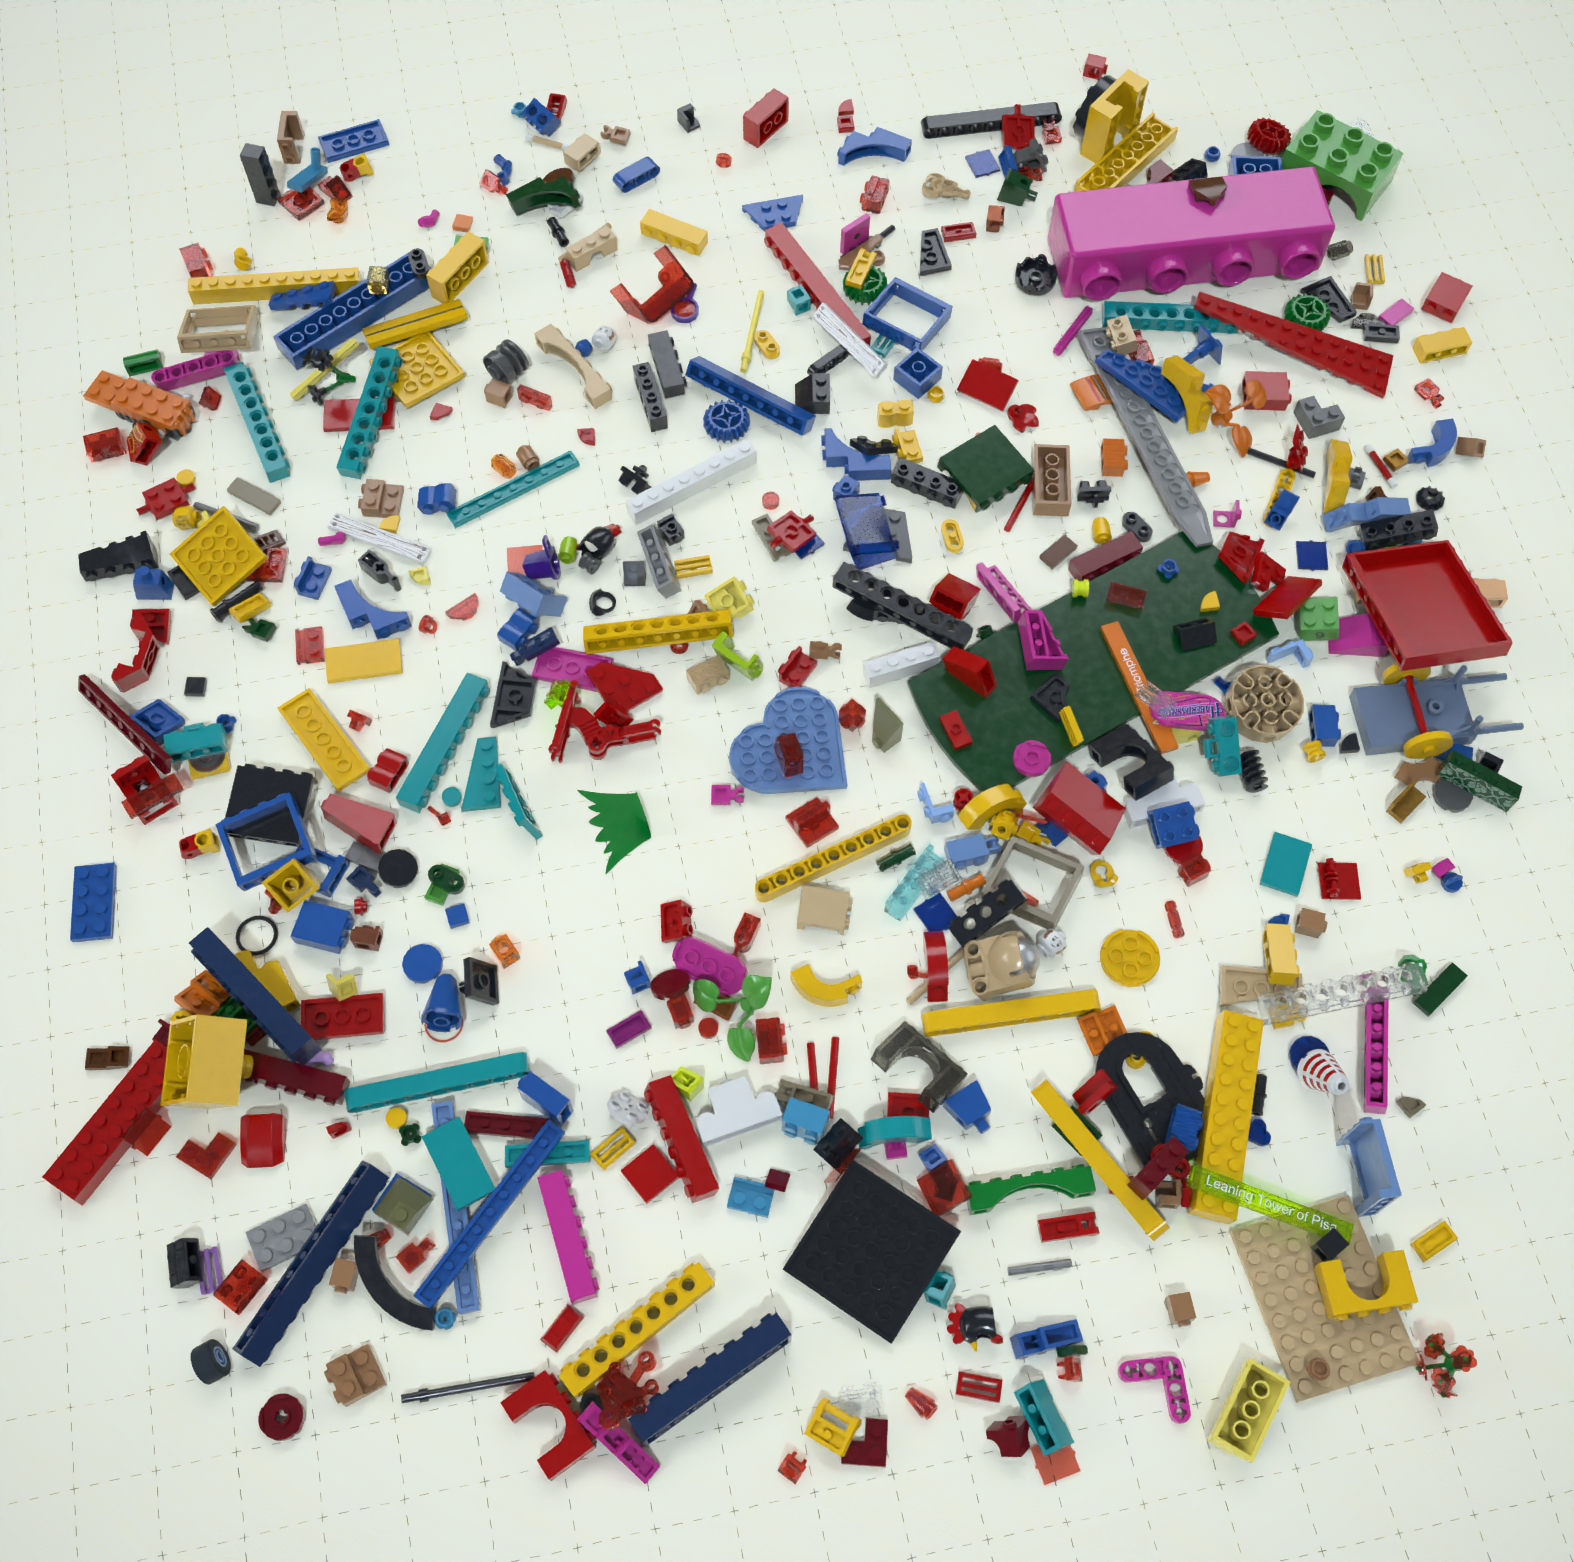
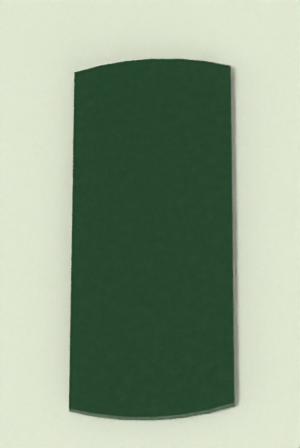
M1182 531L1090 581L1088 598L1083 596L1072 597V592L1039 609L1043 611L1055 639L1059 640L1063 653L1069 658L1062 670H1026L1017 622L965 649V651L988 659L997 686L987 698L947 672L944 662L908 680L907 685L923 722L938 746L953 765L977 789L984 792L987 789L1002 784H1009L1013 788L1031 778L1019 773L1013 764V753L1020 743H1025L1028 740L1043 743L1051 754L1050 766L1141 715L1100 631L1101 626L1116 621L1119 622L1154 696L1163 691L1182 692L1277 638L1279 632L1272 618L1254 615L1253 609L1262 601L1248 580L1246 583H1243L1218 557L1220 550L1213 544L1196 547ZM1167 559L1174 560L1180 568L1179 573L1173 574L1170 579L1165 578L1164 574L1157 569L1158 565H1162ZM1216 591L1220 604L1219 610L1201 612L1200 607L1203 598L1208 593ZM1206 617L1215 621L1216 643L1186 651L1181 650L1180 637L1173 632L1174 625ZM1246 621L1257 633V637L1241 646L1230 634V631ZM1056 673L1070 684V688L1065 696L1066 701L1072 709L1084 739L1080 745L1075 747L1070 742L1062 720L1058 723L1055 722L1030 699L1031 695ZM957 710L973 741L972 745L956 751L939 721V716Z

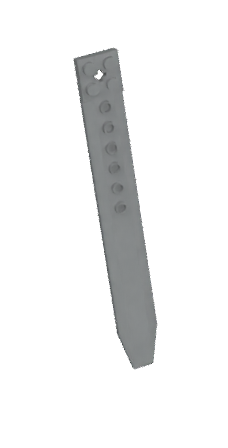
M1108 327L1079 330L1077 337L1086 355L1098 372L1173 520L1196 547L1212 545L1213 538L1207 513L1149 402L1095 363L1096 358L1106 349L1112 351L1110 345L1112 340L1107 338L1105 328Z

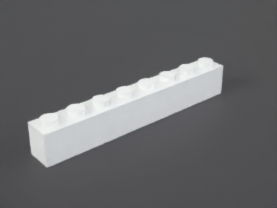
M747 438L626 500L627 514L634 524L638 525L756 464L757 450Z

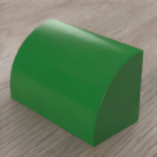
M158 349L123 357V364L129 377L163 368L161 354Z

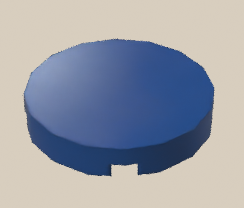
M419 944L406 952L403 957L402 967L409 980L425 984L439 976L443 968V960L440 952L435 947L429 944Z

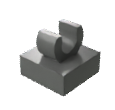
M1357 466L1355 469L1350 468L1348 474L1351 482L1350 487L1361 490L1366 472L1362 471L1363 468Z

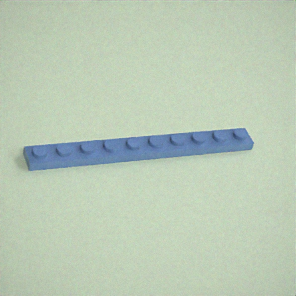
M452 1100L431 1104L434 1129L455 1119ZM441 1178L450 1248L469 1223L467 1207L459 1212L457 1211ZM474 1256L471 1257L454 1280L457 1312L459 1315L481 1311Z

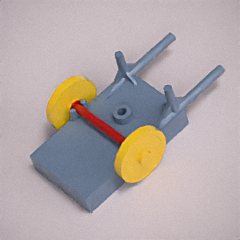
M1397 663L1393 664L1382 674L1385 685L1354 688L1349 696L1365 755L1404 752L1407 758L1425 759L1446 752L1453 744H1472L1480 734L1523 730L1524 724L1522 722L1480 726L1484 718L1478 715L1474 721L1472 720L1462 685L1507 680V673L1466 677L1464 674L1468 668L1466 665H1462L1456 674L1449 678L1425 680L1431 674V667L1401 671Z

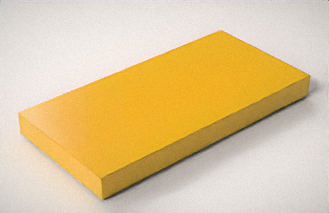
M399 638L325 648L328 684L403 673Z

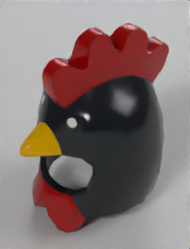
M612 523L607 526L594 527L583 537L580 544L576 546L577 551H582L581 556L586 552H590L594 558L603 559L613 548L615 537L622 532L620 526ZM585 541L592 543L596 546L597 550L594 552L588 550Z
M955 1304L956 1312H950L948 1315L949 1321L953 1324L947 1326V1332L954 1334V1344H961L965 1341L977 1352V1340L979 1338L990 1339L994 1344L1003 1343V1337L996 1333L993 1307L973 1306L965 1308L963 1304Z

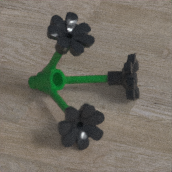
M310 346L307 354L303 356L304 361L301 367L305 368L306 365L312 363V367L318 368L321 372L325 370V367H330L333 369L331 372L336 374L337 382L326 388L323 387L318 390L315 385L307 386L309 393L313 396V402H317L321 406L323 404L322 396L327 394V391L344 383H354L356 377L342 372L332 365L331 361L334 358L328 349H324V351L317 349V355H314V348Z

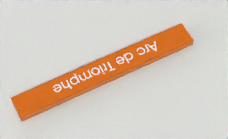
M1116 621L1101 626L1100 631L1158 751L1161 754L1177 750L1179 745L1171 729L1161 726L1150 714V703L1155 696L1119 622Z

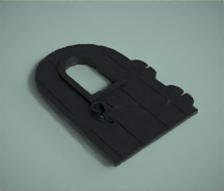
M1141 1032L1122 1034L1107 1043L1100 1052L1096 1062L1095 1074L1100 1069H1103L1118 1087L1104 1102L1145 1166L1151 1159L1152 1149L1158 1144H1165L1172 1110L1176 1104L1202 1111V1118L1205 1098L1200 1092L1203 1089L1202 1079L1200 1076L1194 1079L1192 1075L1197 1073L1195 1068L1189 1064L1183 1065L1177 1054L1168 1044L1151 1034ZM1132 1054L1138 1057L1143 1056V1059L1151 1066L1152 1072L1166 1092L1165 1095L1161 1096L1162 1098L1143 1106L1122 1069L1124 1060ZM1144 1121L1149 1124V1128L1144 1125ZM1149 1129H1152L1153 1133L1155 1134L1158 1140H1154V1138L1149 1132ZM1200 1130L1197 1131V1138H1199ZM1197 1148L1184 1157L1188 1162L1196 1157Z

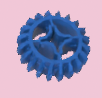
M721 399L720 403L715 401L714 406L709 405L708 409H706L703 417V427L711 439L716 438L717 442L722 440L723 443L726 441L732 443L733 439L738 441L739 437L743 438L745 433H747L750 426V416L747 413V409L743 408L742 403L737 405L736 400L730 402L728 399L727 402H724Z

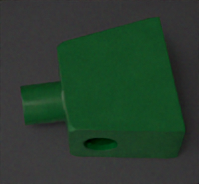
M1009 168L997 200L1021 207L1025 199L1035 202L1038 192L1030 189L1032 184L1030 178Z

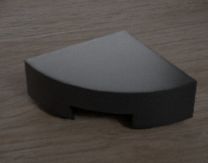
M1352 733L1344 738L1339 749L1340 754L1358 753L1360 751L1357 734Z

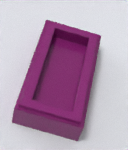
M642 1010L607 1029L606 1033L615 1048L618 1049L652 1029Z

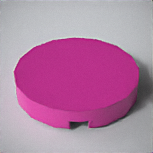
M1028 740L1016 747L1013 753V764L1019 773L1027 777L1041 776L1048 770L1051 764V754L1043 743Z

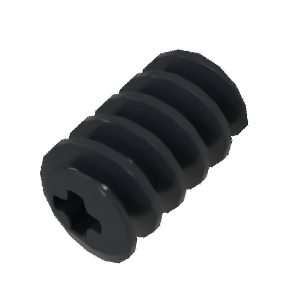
M1259 750L1245 751L1240 754L1241 777L1244 778L1243 783L1246 785L1245 789L1249 793L1260 792L1269 786L1264 784L1268 781V777H1262L1266 774V771L1260 770L1264 767V764L1259 763L1262 760L1260 756H1257L1260 753Z

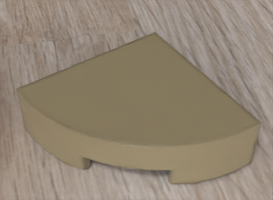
M1402 1097L1396 1101L1397 1105L1409 1119L1426 1106L1422 1100L1410 1097Z

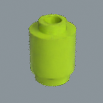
M566 536L560 543L558 559L564 564H570L576 560V546L578 543L574 537Z

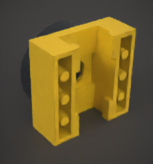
M1127 69L1118 79L1111 75L1101 76L1097 83L1088 89L1085 100L1075 113L1076 120L1072 127L1075 135L1083 139L1080 155L1096 164L1114 147L1116 132L1121 134L1122 138H1125L1139 125L1149 86L1147 79Z

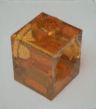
M506 933L502 936H496L489 943L492 953L503 969L521 959L519 952ZM503 947L508 948V950L504 953L499 952V950Z

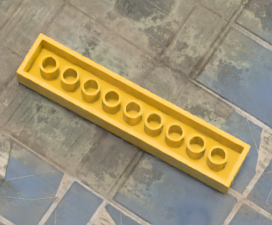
M1223 1010L1216 1018L1202 1115L1204 1120L1199 1134L1188 1214L1227 1225L1236 1221L1238 1216L1239 1191L1242 1187L1264 1024L1262 1019L1228 1010ZM1208 1175H1210V1176H1209L1208 1184H1210V1185H1212V1186H1209V1185L1206 1184V1183H1207V1179H1208ZM1215 1181H1219V1182H1220V1186H1218V1185L1215 1184L1216 1187H1220V1188L1217 1189V1188L1214 1187V1182H1215ZM1222 1184H1227V1192L1221 1190V1187H1226V1185ZM1230 1186L1235 1188L1234 1195H1233V1190H1234L1233 1188H1230V1192L1228 1193Z

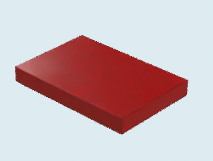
M972 359L957 391L1004 412L1019 380Z

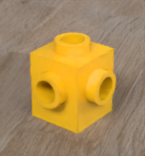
M1005 809L1000 811L998 815L994 814L990 825L993 826L990 833L994 834L998 839L1009 840L1011 835L1015 836L1018 831L1019 825L1017 822L1020 816Z

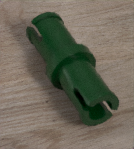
M908 844L898 851L894 850L889 856L876 861L877 866H880L878 867L879 870L884 872L892 866H898L902 864V861L916 855V851L912 850L914 849L912 844Z

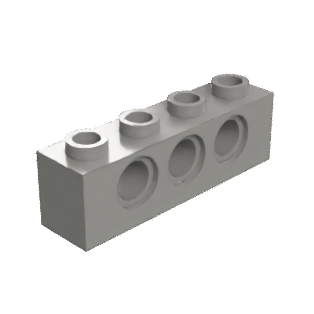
M653 524L637 531L657 591L665 599L681 592L682 590L660 531Z

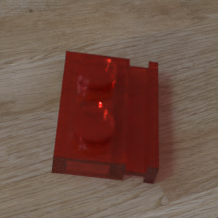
M323 627L303 628V630L295 629L297 664L325 662Z

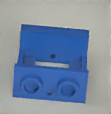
M299 845L296 852L303 850V845ZM314 848L318 858L316 861L331 867L321 883L320 889L316 892L331 898L350 864L346 857L342 855L335 857Z

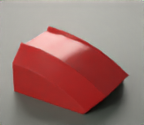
M276 1113L246 1114L241 1117L240 1153L242 1165L247 1168L274 1167L284 1162L287 1119L284 1115Z

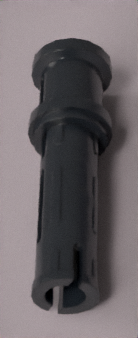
M256 580L229 600H222L220 605L214 609H209L214 619L220 623L224 617L229 615V608L263 591V587H260L261 584Z

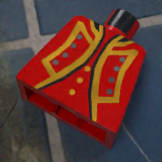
M134 422L132 424L133 429L126 440L130 461L147 466L161 445L162 440L152 425Z

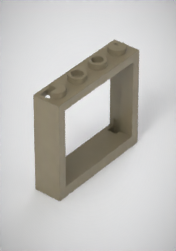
M1011 836L982 890L981 901H983L982 897L990 891L992 893L996 891L992 888L1014 849L1073 874L1053 914L1027 903H1023L1011 913L1047 930L1050 928L1056 929L1083 876L1084 866L1078 861L1064 858L1059 853L1045 850L1040 845H1033L1021 837ZM1003 894L998 898V903L1000 905L1006 904L1007 896Z

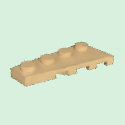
M1223 965L1220 967V1006L1301 995L1303 992L1302 973L1295 979L1293 985H1279L1268 983L1267 970Z

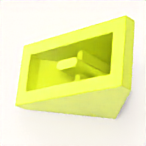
M682 1066L672 1075L678 1092L690 1102L704 1088V1079Z

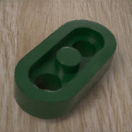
M434 865L428 871L430 882L449 894H460L465 888L463 877L443 865ZM438 871L441 872L438 876L434 875ZM452 881H457L455 885H451Z

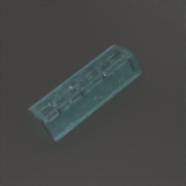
M930 843L885 902L884 912L900 922L944 864L945 860L933 853L935 846Z

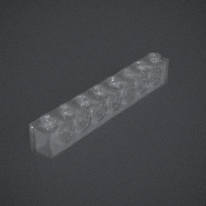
M1408 962L1401 967H1385L1382 971L1374 972L1369 970L1358 976L1346 975L1339 980L1326 979L1315 985L1307 983L1296 989L1288 987L1277 993L1265 992L1258 996L1257 1006L1261 1019L1264 1020L1263 1026L1424 993L1427 992L1429 984L1421 962ZM1398 977L1406 978L1407 982H1400ZM1383 981L1387 984V986L1381 987L1377 984V982ZM1362 985L1366 987L1367 990L1360 991L1357 989V986ZM1344 990L1346 995H1339L1336 991ZM1323 994L1326 999H1318L1316 995ZM1302 998L1306 1002L1304 1004H1299L1296 1002V999ZM1282 1002L1285 1004V1007L1278 1008L1275 1004Z

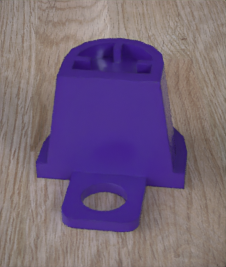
M544 535L542 539L544 550L526 555L522 566L526 576L531 579L552 578L553 580H558L561 576L559 559L555 547L551 546L548 536Z

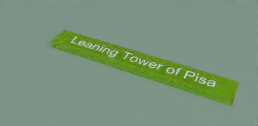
M1193 1164L1190 1168L1186 1185L1190 1188L1322 1237L1335 1228L1350 1245L1354 1227L1352 1223Z

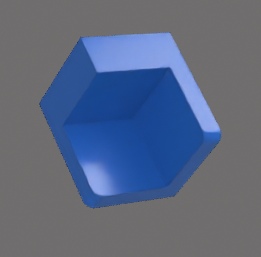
M641 960L637 961L638 967L624 972L632 995L650 988V979Z

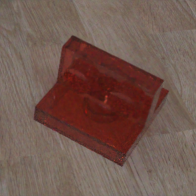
M818 797L785 816V820L806 848L839 829V825L830 814V804L827 800L822 803Z

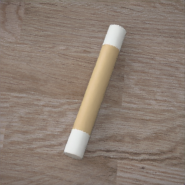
M530 134L525 135V140L561 150L570 146Z

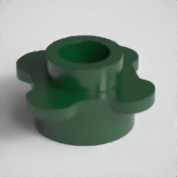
M985 625L977 629L978 634H976V637L984 640L997 631L993 630L991 625Z
M417 1123L400 1127L399 1133L402 1137L401 1144L403 1146L421 1142L422 1137L418 1131L420 1126Z

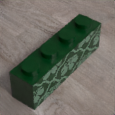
M1452 750L1442 761L1437 776L1505 812L1519 800L1523 787L1455 750Z

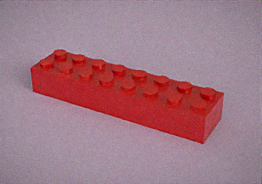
M156 1039L152 1042L42 1176L43 1179L81 1206L90 1198L163 1107L161 1106L167 1055V1047Z

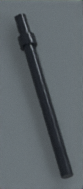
M528 1372L430 1390L422 1388L418 1392L401 1394L402 1404L414 1401L422 1403L437 1397L529 1382L535 1377V1373Z

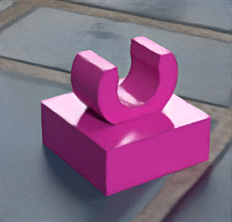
M905 1142L884 1143L886 1160L907 1158Z

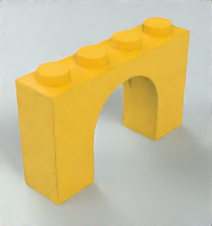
M1404 1249L1383 1252L1376 1257L1383 1279V1290L1380 1297L1376 1300L1362 1299L1352 1292L1347 1284L1341 1259L1319 1262L1315 1265L1314 1269L1327 1318H1335L1336 1322L1348 1320L1351 1315H1357V1318L1371 1316L1370 1312L1378 1311V1315L1391 1313V1309L1399 1308L1400 1312L1412 1310V1306L1419 1301Z

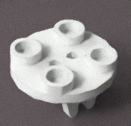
M625 1090L621 1091L620 1094L611 1096L607 1103L610 1112L609 1117L628 1124L626 1128L631 1130L632 1126L643 1123L648 1115V1104L633 1097L630 1092Z

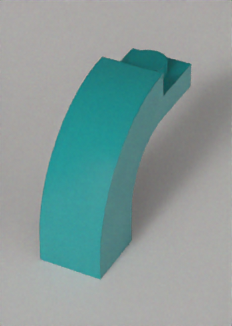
M885 1117L867 1121L865 1126L858 1128V1133L863 1137L859 1143V1149L864 1150L890 1142L919 1144L932 1139L930 1118Z

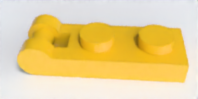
M860 248L845 280V285L858 289L862 288L877 258V252H867L866 249Z

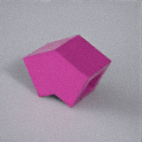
M1446 858L1434 865L1432 870L1441 879L1456 867L1449 858Z

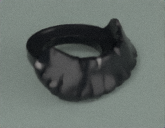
M601 588L592 592L589 598V607L593 615L596 617L602 616L614 610L616 599L611 593L605 592ZM602 597L609 598L612 606L608 609H603L596 605V600Z

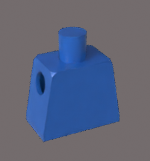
M142 566L135 570L133 588L137 600H172L174 583L163 570L149 569L147 566Z
M977 1080L944 1100V1109L965 1130L975 1125L980 1134H983L991 1128L985 1119L990 1115L991 1107Z

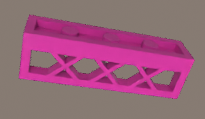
M983 562L976 565V577L1014 624L1018 622L1022 615L1021 608L1032 610L996 565L989 568Z

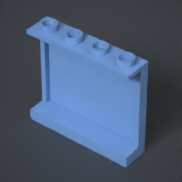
M1363 1117L1336 1142V1146L1349 1144L1364 1198V1201L1355 1207L1358 1217L1376 1215L1402 1196L1381 1119Z

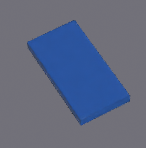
M380 119L318 136L328 163L390 145Z

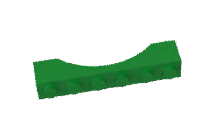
M1084 1164L1072 1166V1169L1067 1170L1059 1167L1052 1169L1049 1173L1035 1171L1030 1173V1176L1024 1177L1022 1174H1015L1010 1176V1179L1002 1180L1001 1177H996L986 1183L972 1181L968 1183L969 1185L964 1190L969 1216L989 1213L1007 1196L1026 1189H1049L1062 1193L1072 1199L1093 1196L1096 1192L1091 1166L1084 1167Z

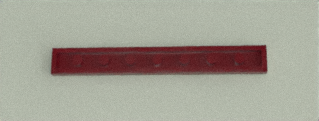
M85 674L79 675L78 691L143 755H146L164 775L171 773L172 758Z

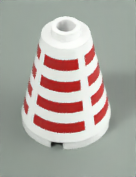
M1315 1049L1306 1053L1307 1056L1305 1058H1301L1297 1073L1300 1082L1304 1086L1312 1090L1335 1095H1342L1347 1092L1350 1085L1349 1079L1334 1056L1328 1051Z

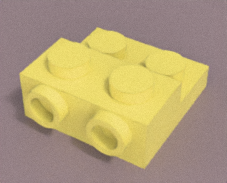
M735 576L704 595L712 611L730 609L732 620L736 617L741 619L755 610L752 606L755 604L753 598L745 592L747 586L743 580L739 581Z

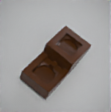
M130 1046L87 1048L85 1070L127 1068Z

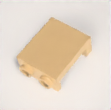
M803 885L797 929L804 930L805 926L840 931V935L844 936V930L849 929L850 918H846L847 911H852L853 900L849 899L850 892Z

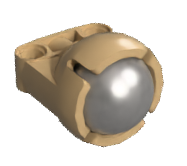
M1009 931L978 941L971 940L964 947L968 980L972 992L981 1000L986 1001L994 996L1029 988L1035 984L1036 973L1040 966L1039 951L1031 941L1025 938L1021 931ZM976 948H979L978 953L975 954V955H972L973 951H974ZM986 986V990L980 993L981 987Z

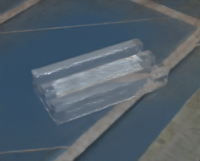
M1148 680L1135 694V696L1165 719L1178 704Z

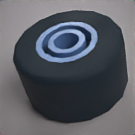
M210 1339L192 1349L190 1354L192 1368L204 1384L210 1385L230 1373V1358L226 1349L218 1340Z

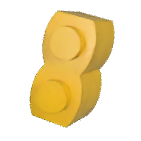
M911 400L878 403V427L890 428L895 425L909 426L913 424L914 408Z

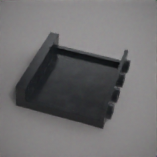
M247 763L244 766L237 765L225 818L238 815L242 810L252 809L263 801L275 799L279 794L290 793L296 799L305 823L313 784H318V780L313 777V774L308 772L295 774L294 771L288 769L275 771V768L264 766L261 769ZM288 806L227 832L228 836L233 838L293 847L302 845Z

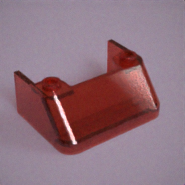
M666 244L653 253L663 266L658 272V280L663 286L643 304H640L637 299L633 298L622 283L610 290V293L627 314L647 324H653L694 288L692 278Z

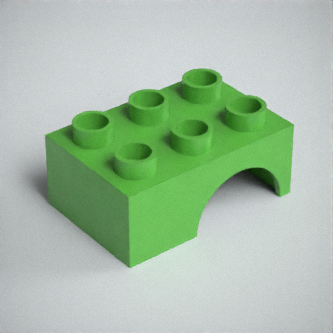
M1316 110L1285 149L1282 158V170L1315 167L1321 185L1339 187L1350 195L1356 205V219L1362 221L1392 182L1404 153L1395 149L1388 142H1381L1365 134L1360 128L1351 127L1335 119L1330 113Z

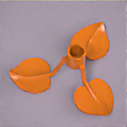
M1250 380L1246 384V394L1249 400L1230 409L1231 393L1229 389L1222 384L1212 386L1205 391V394L1210 398L1217 410L1212 413L1211 421L1215 426L1224 424V427L1234 426L1232 428V438L1240 456L1243 458L1246 456L1249 447L1251 448L1253 439L1246 426L1240 427L1238 423H1229L1233 418L1232 412L1251 402L1255 409L1262 408L1266 403L1265 389L1259 381Z

